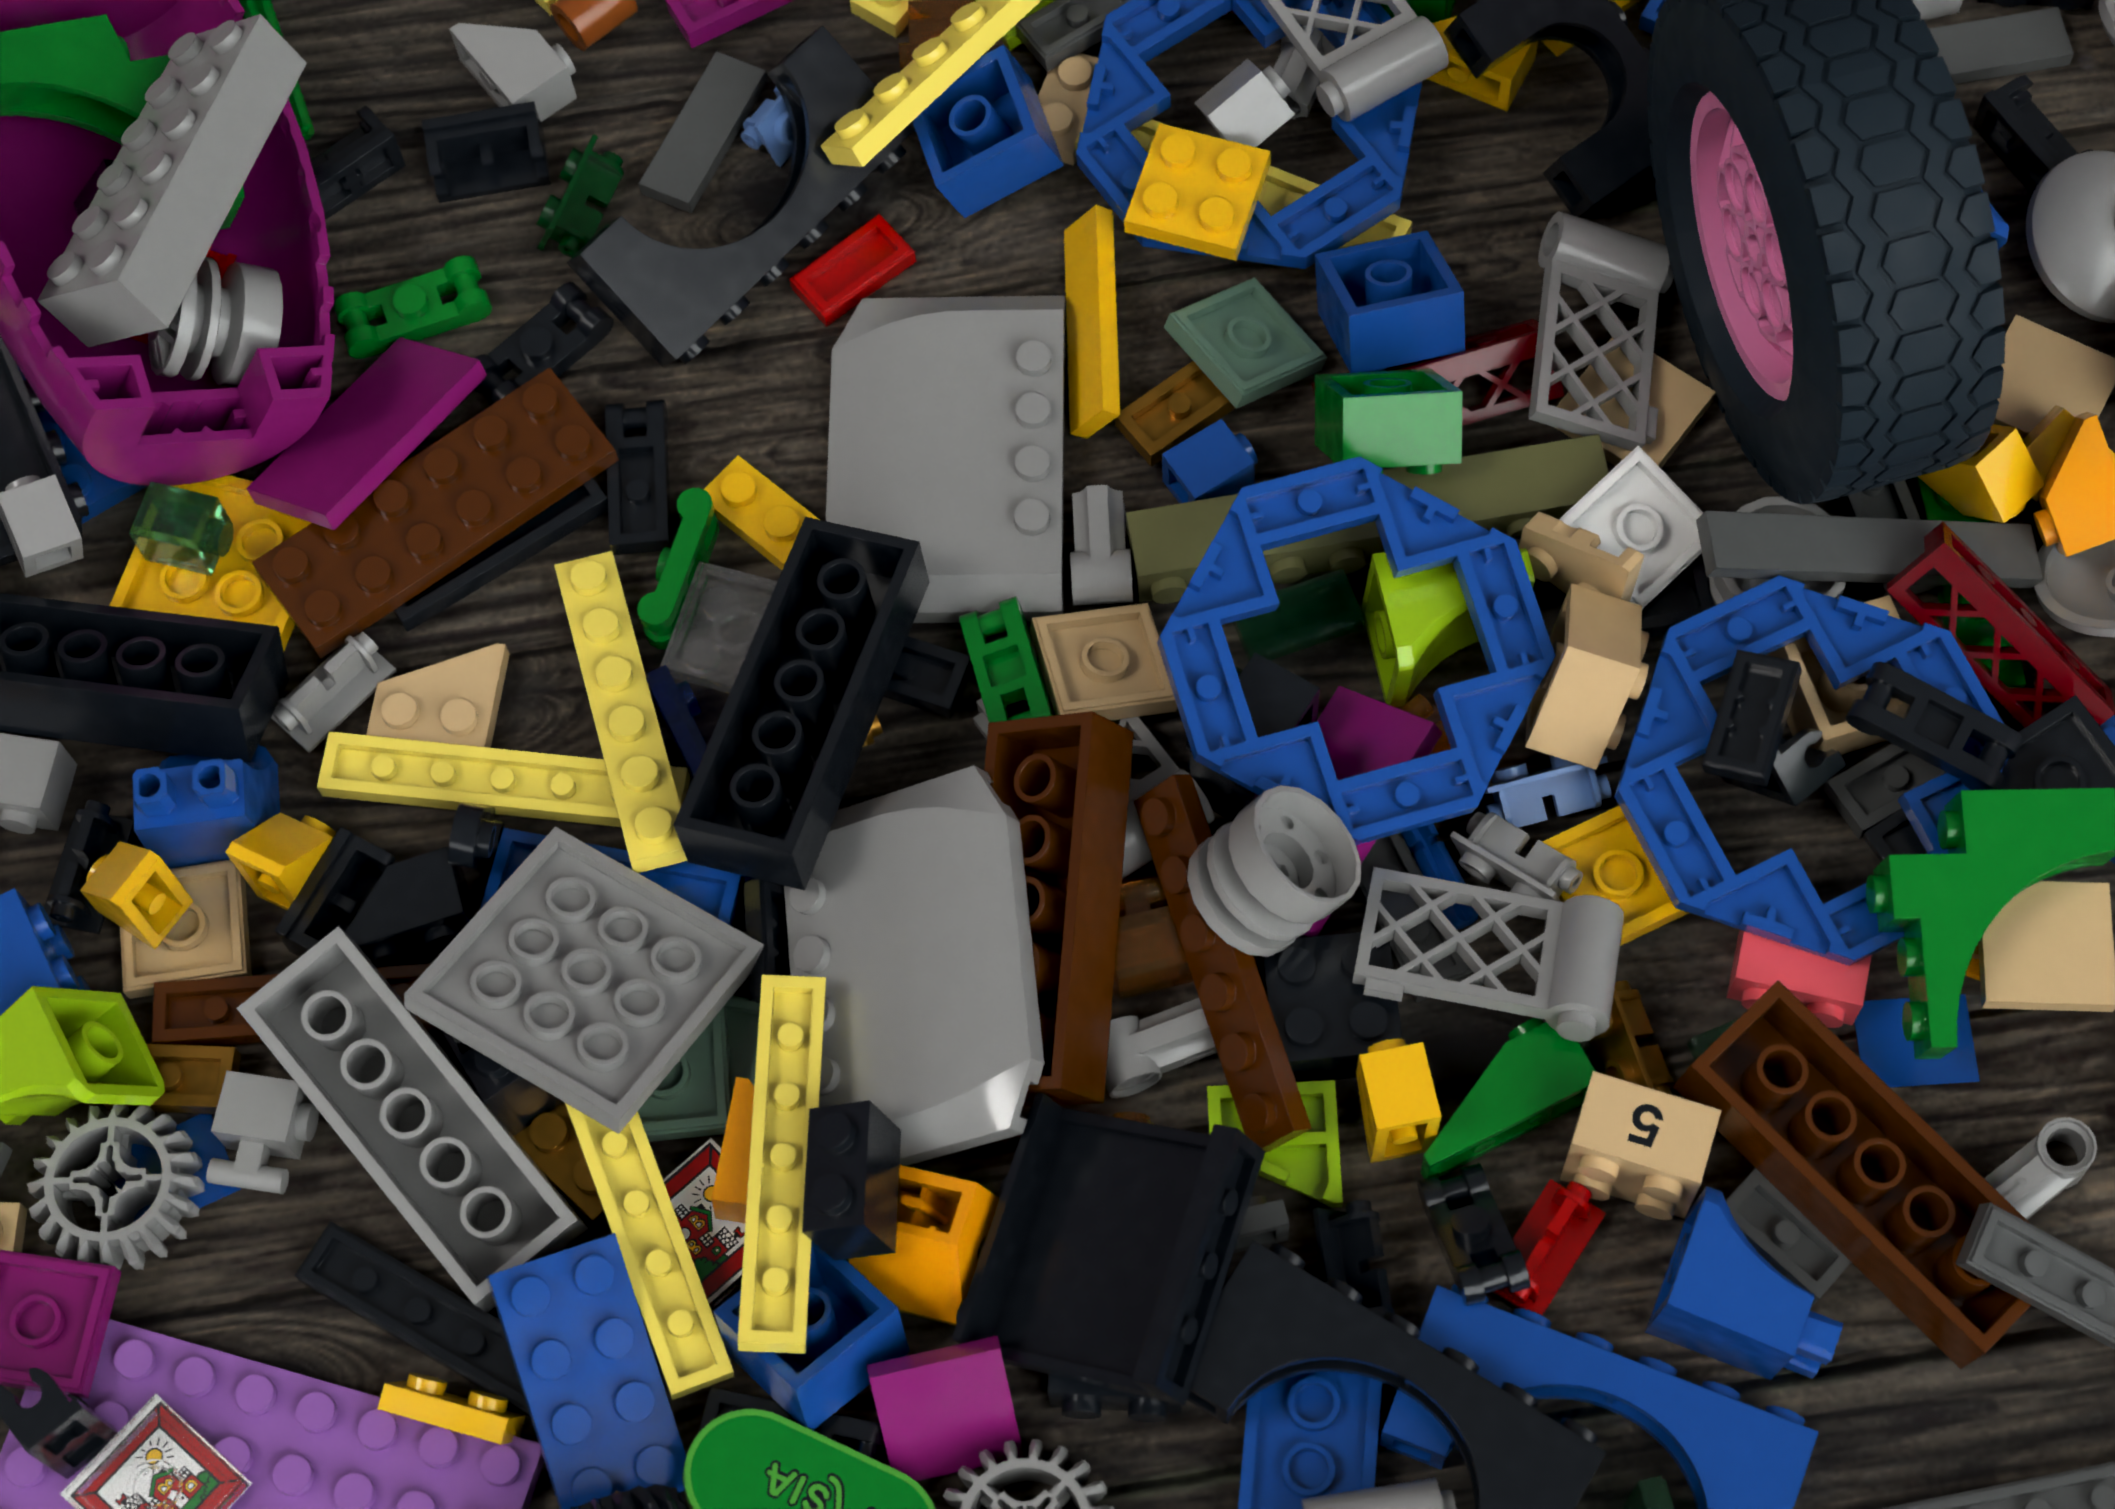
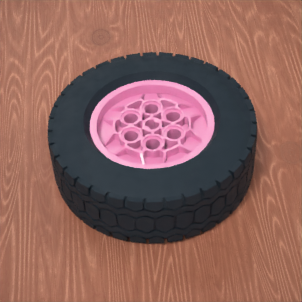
M1665 0L1658 14L1659 18L1656 19L1652 34L1653 42L1650 44L1648 62L1650 72H1648L1647 101L1650 106H1647L1649 138L1652 141L1650 152L1653 177L1656 180L1654 185L1659 215L1662 220L1663 235L1679 300L1683 307L1682 310L1692 341L1696 345L1697 355L1706 378L1710 379V388L1716 392L1715 399L1721 412L1725 413V421L1737 443H1741V449L1753 468H1757V473L1779 495L1794 503L1809 504L1833 500L1947 469L1968 460L1985 443L1991 431L1990 426L1994 424L1999 406L1998 398L2001 397L2004 374L2001 364L2005 363V330L2001 324L2005 323L2003 287L1997 280L2002 279L1997 240L1991 238V232H1995L1988 192H1982L1981 185L1985 183L1975 144L1970 145L1968 141L1972 133L1960 98L1954 99L1957 89L1943 56L1938 57L1939 48L1925 21L1920 20V12L1912 0Z

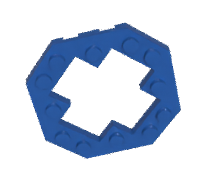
M1130 0L1106 15L1101 35L1102 44L1098 62L1094 67L1087 100V113L1083 132H1080L1076 159L1077 166L1123 223L1148 155L1131 131L1171 107V94L1146 65V62L1231 10L1234 11L1264 48L1269 47L1285 37L1286 34L1261 0ZM1282 0V2L1289 8L1311 11L1313 0ZM1322 0L1319 13L1351 19L1355 0ZM1363 1L1359 21L1382 24L1391 19L1390 15L1379 3ZM1318 28L1335 49L1344 45L1347 33ZM1423 81L1349 122H1345L1338 115L1332 117V129L1359 161L1272 216L1257 201L1237 260L1306 269L1315 263V254L1338 249L1398 211L1401 205ZM1134 235L1142 247L1218 257Z
M1360 456L1242 487L1157 641L1194 761L1257 795L1279 785L1305 790L1321 799L1340 817L1353 837L1355 845L1472 813L1478 807L1490 779L1502 756L1507 751L1533 696L1556 656L1516 539L1493 527L1490 531L1459 515L1460 509L1416 486L1412 490L1382 474L1383 468ZM1375 521L1394 578L1453 563L1490 674L1437 688L1434 692L1433 697L1451 749L1337 780L1318 721L1262 737L1257 736L1222 625L1277 610L1280 603L1263 551Z
M1779 575L1669 627L1662 642L1614 797L1675 908L1850 966L1897 943L1900 938H1905L1904 932H1878L1877 913L1871 914L1867 907L1866 883L1823 904L1792 848L1737 875L1735 874L1677 769V766L1706 753L1716 721L1717 712L1702 685L1731 672L1737 649L1767 655L1805 637L1835 690L1867 676L1873 663L1884 662L1899 668L2001 723L2003 721L1951 631L1928 623L1919 626L1889 616L1888 610L1842 595L1836 599L1804 588L1805 583ZM1969 737L1962 750L1978 758L1983 747L1979 741ZM2006 759V761H2005V763H2004V765H2003V767H2002V769H2001V771H2000L2001 773H2002L2003 768L2007 765L2008 759ZM1949 773L1938 776L1903 793L1897 800L1925 848L1926 854H1948V849H1942L1938 841L1937 823L1939 813L1945 810L1944 806L1961 790H1970L1959 778Z

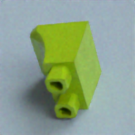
M1526 548L1519 549L1533 588L1535 577ZM1386 553L1372 554L1361 609L1385 703L1393 707H1403L1417 685L1434 667L1453 653L1479 640L1453 563L1394 578Z
M31 986L0 1016V1120L5 1125H22L32 1115L57 1116L68 1108L82 1102L88 1104L151 1106L165 1093L162 1075L121 993Z

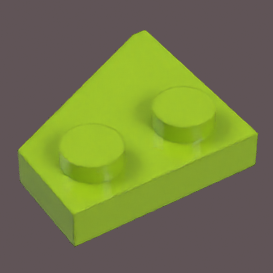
M1335 1080L1296 1082L1312 1129L1270 1152H1265L1258 1175L1332 1208L1342 1207L1343 1197ZM1207 1086L1209 1135H1211L1214 1124L1238 1128L1244 1133L1229 1086Z

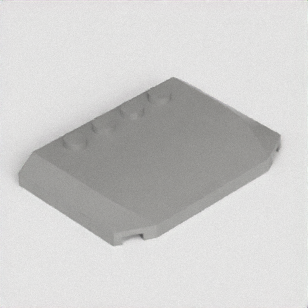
M1065 295L862 298L832 348L826 521L920 542L929 585L913 623H960L959 616L975 610H977L979 615L999 609V602L1015 596L1019 600L1026 622H1031V619L1034 617L1063 614Z
M974 765L837 810L805 891L784 886L790 975L826 977L819 1107L870 1100L901 1130L900 1165L903 1166L1023 1134L1027 1119L1020 1117L1027 1091L1030 1084H1039L1045 1064L1020 821L1011 807L1002 803L990 785L993 780L988 772Z

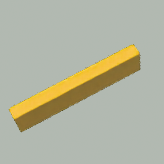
M1098 205L1093 206L1064 230L1070 434L1088 439L1120 415L1114 219L1111 209Z

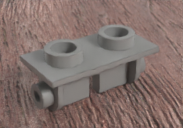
M364 632L355 637L347 636L344 639L345 643L336 649L285 698L282 697L278 701L271 719L308 753L328 736L329 731L333 732L376 691L378 682L388 680L397 671L393 665L377 652L378 646Z
M1477 812L1472 816L1466 828V832L1470 834L1468 839L1455 831L1450 835L1461 856V859L1458 861L1460 866L1484 883L1489 884L1495 878L1512 888L1510 892L1560 901L1559 896L1563 891L1572 894L1582 881L1583 872L1576 869L1577 863L1575 860L1540 840H1537L1525 858L1518 855L1530 839L1528 833L1499 817L1494 812H1490L1487 815Z

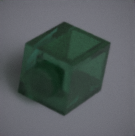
M150 481L129 534L145 560L212 576L219 557H224L231 547L234 529L233 523L218 497Z

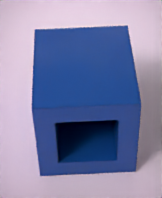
M1221 418L1162 453V480L1178 503L1238 494L1242 487L1254 484L1255 464L1258 463V458L1248 439L1242 433L1234 435Z

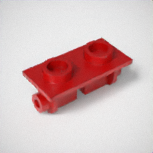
M1552 1179L1549 1180L1512 1239L1516 1249L1520 1250L1524 1258L1531 1287L1514 1293H1510L1508 1288L1493 1291V1293L1517 1308L1544 1315L1606 1215V1212L1589 1203L1592 1193L1586 1187L1577 1182L1570 1181L1565 1188Z

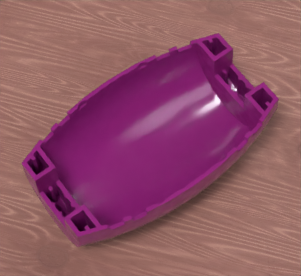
M0 0V32L106 14L117 36L119 35L125 40L130 53V61L168 55L171 46L181 36L190 32L198 34L217 28L228 20L240 21L245 10L239 0ZM289 98L243 184L245 197L230 228L219 230L211 245V250L226 256L228 253L237 255L236 262L273 268L279 273L282 284L283 316L279 345L276 348H257L238 387L235 388L217 385L212 379L209 365L202 378L195 382L185 380L180 371L172 378L156 376L151 370L148 345L130 338L87 347L37 301L49 280L47 271L57 257L64 253L74 235L72 226L77 219L74 201L103 159L115 160L122 145L90 130L64 122L27 116H0V335L44 408L89 464L99 473L109 478L130 484L145 486L191 484L224 477L253 467L284 451L304 436L315 424L331 396L335 334H330V311L334 305V287L329 286L326 267L331 255L324 209L308 149Z

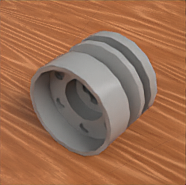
M205 257L169 327L148 333V357L154 374L156 376L172 378L180 371L185 380L195 382L202 378L209 365L212 379L217 385L238 387L257 348H276L279 345L283 316V292L279 273L273 268L234 262L228 266L221 279L218 263L213 258Z
M1279 785L1260 794L1237 814L1233 822L1223 825L1214 836L1207 838L1197 847L1189 859L1187 881L1195 906L1207 925L1228 945L1248 955L1269 957L1285 950L1294 943L1297 937L1308 932L1314 922L1326 918L1353 896L1361 882V860L1353 837L1340 817L1321 799L1301 788Z

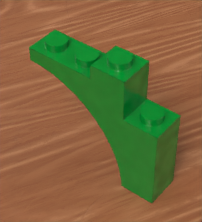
M106 14L0 32V116H27L64 122L95 132L123 146L121 143L123 133L138 119L147 102L145 100L146 91L161 77L170 58L168 55L130 61V53L125 40L121 36H117ZM243 186L220 230L230 228L245 197Z
M2115 788L1961 790L1944 806L1945 810L1940 811L1938 816L1937 834L1939 845L1942 849H1948V854L1888 855L1873 869L1874 875H1869L1867 878L1866 902L1869 912L1871 914L1877 913L1878 932H1904L1905 938H1900L1897 945V965L1900 975L1908 977L1910 1002H1905L1903 1006L1902 1026L1905 1039L1914 1043L1915 1059H1941L1958 1047L1957 1018L1966 970L1980 939L2001 909L2021 891L2044 879L2079 868L2103 866L2115 857Z

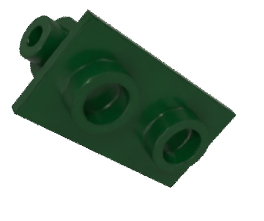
M592 135L583 152L574 147L572 148L558 177L568 183L561 199L550 194L536 223L537 226L545 229L537 249L542 251L548 239L551 238L559 243L558 249L566 256L573 257L593 238L604 214L585 205V202L589 200L606 209L619 181L622 180L624 171L621 168L623 164L621 157L609 151H604L602 155L592 151L598 138L597 135Z

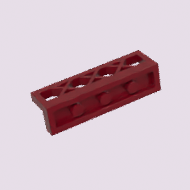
M1533 318L1465 338V351L1389 367L1383 371L1432 369L1457 388L1465 377L1476 374L1493 382L1481 404L1468 408L1462 405V426L1530 406L1532 389L1522 392L1508 384V381L1520 361L1535 357L1539 322ZM1503 367L1497 377L1488 372L1489 370ZM1561 381L1550 386L1548 401L1565 396ZM1313 382L1312 387L1315 396V382ZM1503 389L1513 394L1503 398H1499Z
M1943 521L1924 536L1925 552L1887 583V591L1921 625L1928 623L1951 631L1981 685L2022 726L2027 727L2041 718L2042 702L2064 703L2074 695L2079 698L2099 726L2115 715L2112 690ZM1934 567L1951 584L1950 603H1923L1909 587ZM1958 592L1970 604H1958ZM1937 616H1949V626L1947 627ZM1957 617H1984L1994 627L1993 646L1965 645L1956 636ZM2001 635L2013 647L2001 646ZM1980 659H1992L1991 670ZM2000 659L2027 660L2036 669L2035 688L2007 687L1998 678ZM2044 678L2055 689H2043ZM2022 701H2034L2033 712Z

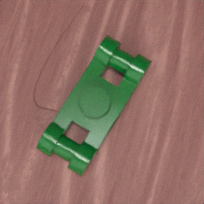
M458 256L449 260L441 269L365 294L349 292L339 296L334 301L333 307L338 322L345 325L347 329L344 341L348 354L356 359L368 358L384 353L399 337L417 342L485 319L492 312V305L488 293L479 288L478 282L481 279V273L476 259L471 256ZM457 292L458 296L454 301L442 303L441 297ZM385 316L387 323L376 327L369 324L370 320Z
M693 487L686 489L678 497L676 506L682 520L672 547H664L659 556L656 567V581H658L655 592L643 596L637 606L638 616L643 625L647 641L657 649L671 648L679 641L719 535L720 527L714 513L711 496L706 490Z
M1015 596L999 602V609L979 615L977 610L959 616L989 723L1054 716L1030 640L1026 619L1018 598ZM1007 631V637L988 643L987 638ZM1027 699L1030 710L1009 717L1006 706Z

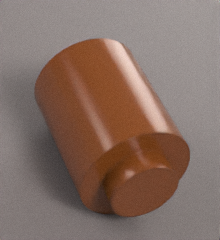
M556 0L550 5L552 15L560 29L582 51L588 49L638 11L635 0Z

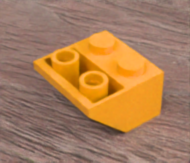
M900 1165L896 1253L850 1258L849 1263L894 1303L900 1312L956 1326L957 1311L961 1302L967 1296L978 1263V1250L982 1240L988 1234L999 1197L977 1182Z

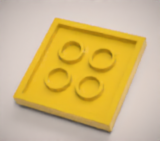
M231 475L191 484L160 486L109 606L278 626L284 652L295 623L259 576L252 562L310 525L311 522L255 504L246 489L253 481ZM174 519L208 540L204 551L160 555L163 546L173 545L178 534L177 531L171 528ZM186 538L183 541V543H193L192 541Z

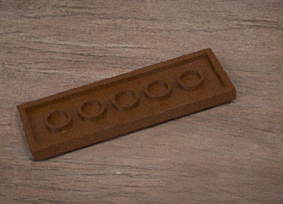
M549 367L398 466L335 530L311 523L253 561L252 564L275 598L320 659L343 645L345 643L344 639L347 636L355 637L619 461L612 444Z

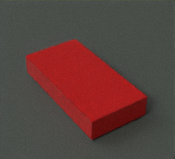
M878 214L791 277L789 281L794 293L828 327L858 305L862 298L869 297L916 262V255L908 243Z

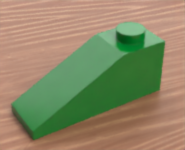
M1540 1018L1530 1019L1513 1029L1508 1035L1510 1040L1505 1042L1425 1152L1420 1171L1423 1179L1432 1176L1439 1178L1581 1106L1592 1072L1595 1069L1579 1042L1564 1039L1547 1022L1544 1023Z

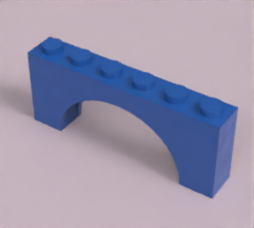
M1456 1284L1452 1285L1451 1290L1436 1286L1420 1329L1421 1335L1418 1338L1419 1340L1441 1353L1445 1347H1450L1463 1353L1479 1366L1480 1369L1477 1372L1479 1376L1499 1388L1503 1382H1508L1525 1390L1536 1400L1566 1399L1590 1403L1608 1409L1635 1423L1664 1447L1676 1462L1692 1491L1697 1509H1794L1819 1431L1804 1426L1805 1419L1801 1415L1786 1408L1773 1405L1766 1406L1765 1411L1741 1402V1394L1726 1385L1713 1381H1703L1702 1386L1676 1377L1677 1370L1661 1360L1643 1356L1636 1362L1613 1353L1614 1346L1603 1338L1584 1332H1578L1575 1338L1550 1329L1551 1321L1533 1311L1516 1308L1513 1314L1488 1305L1489 1298L1487 1296L1486 1301L1466 1306ZM1397 1390L1381 1433L1379 1446L1441 1470L1447 1456L1455 1445L1454 1441L1430 1412L1411 1397Z

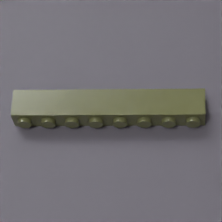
M1599 434L1463 456L1462 463L1442 464V472L1436 474H1412L1406 472V467L1384 470V475L1412 490L1416 486L1460 509L1459 515L1490 531L1493 527L1512 538L1521 536L1523 527L1538 512L1560 519L1609 473ZM1238 494L1126 512L1127 542L1131 552V563L1139 602L1153 600L1156 603L1168 604L1180 601ZM1374 521L1265 550L1263 554L1272 581L1277 584H1289L1301 580L1307 574L1332 571L1335 574L1356 572L1365 565L1371 564L1372 554L1382 553L1385 550Z

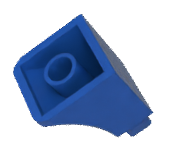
M258 745L251 762H244L240 758L227 760L184 754L169 756L161 762L159 767L136 769L132 776L134 831L144 848L159 855L169 869L230 860L225 851L233 840L280 812L278 764L266 747Z
M1706 1186L1689 1209L1645 1333L1769 1380L1782 1368L1812 1379L1817 1375L1821 1364L1827 1365L1832 1360L1843 1323L1810 1311L1814 1294L1794 1284L1769 1264L1745 1237L1729 1209L1723 1192Z

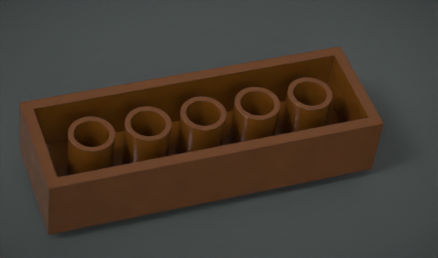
M1093 711L988 723L984 771L988 772L993 780L990 785L1002 803L1010 806L1020 821L1045 1063L1039 1084L1029 1085L1023 1106L1032 1105L1036 1092L1045 1093L1059 1105L1104 1104L1134 732Z
M1779 980L1704 1051L1674 1084L1673 1087L1685 1099L1722 1110L1716 1130L1960 1369H1963L1984 1355L2031 1306L1955 1265L1979 1204L1992 1203L2027 1223H2031Z

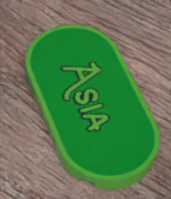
M761 1409L735 1410L712 1420L695 1437L687 1453L683 1468L684 1493L686 1492V1499L691 1509H936L927 1492L910 1476L781 1415Z

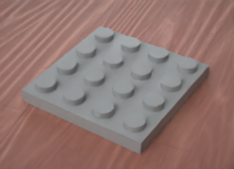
M555 826L404 993V1008L619 1134L747 979L764 948V944Z

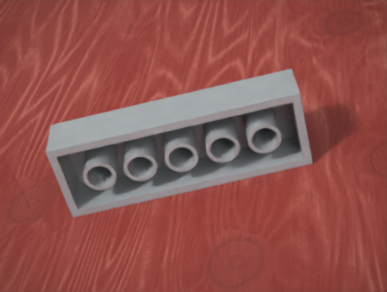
M261 14L236 22L228 20L217 28L198 34L193 32L187 33L171 46L168 52L170 60L161 77L146 91L145 100L147 102L138 119L123 133L121 137L122 148L113 164L107 167L98 178L97 187L99 189L90 206L75 220L72 226L74 235L64 253L57 257L47 271L49 280L37 301L87 347L169 327L307 64L306 61Z
M339 926L237 1007V1010L475 1306L486 1312L495 1307L486 1276L560 1252L589 1229L510 1131L486 1106L475 1088L418 1018L404 1008V1001L361 948Z

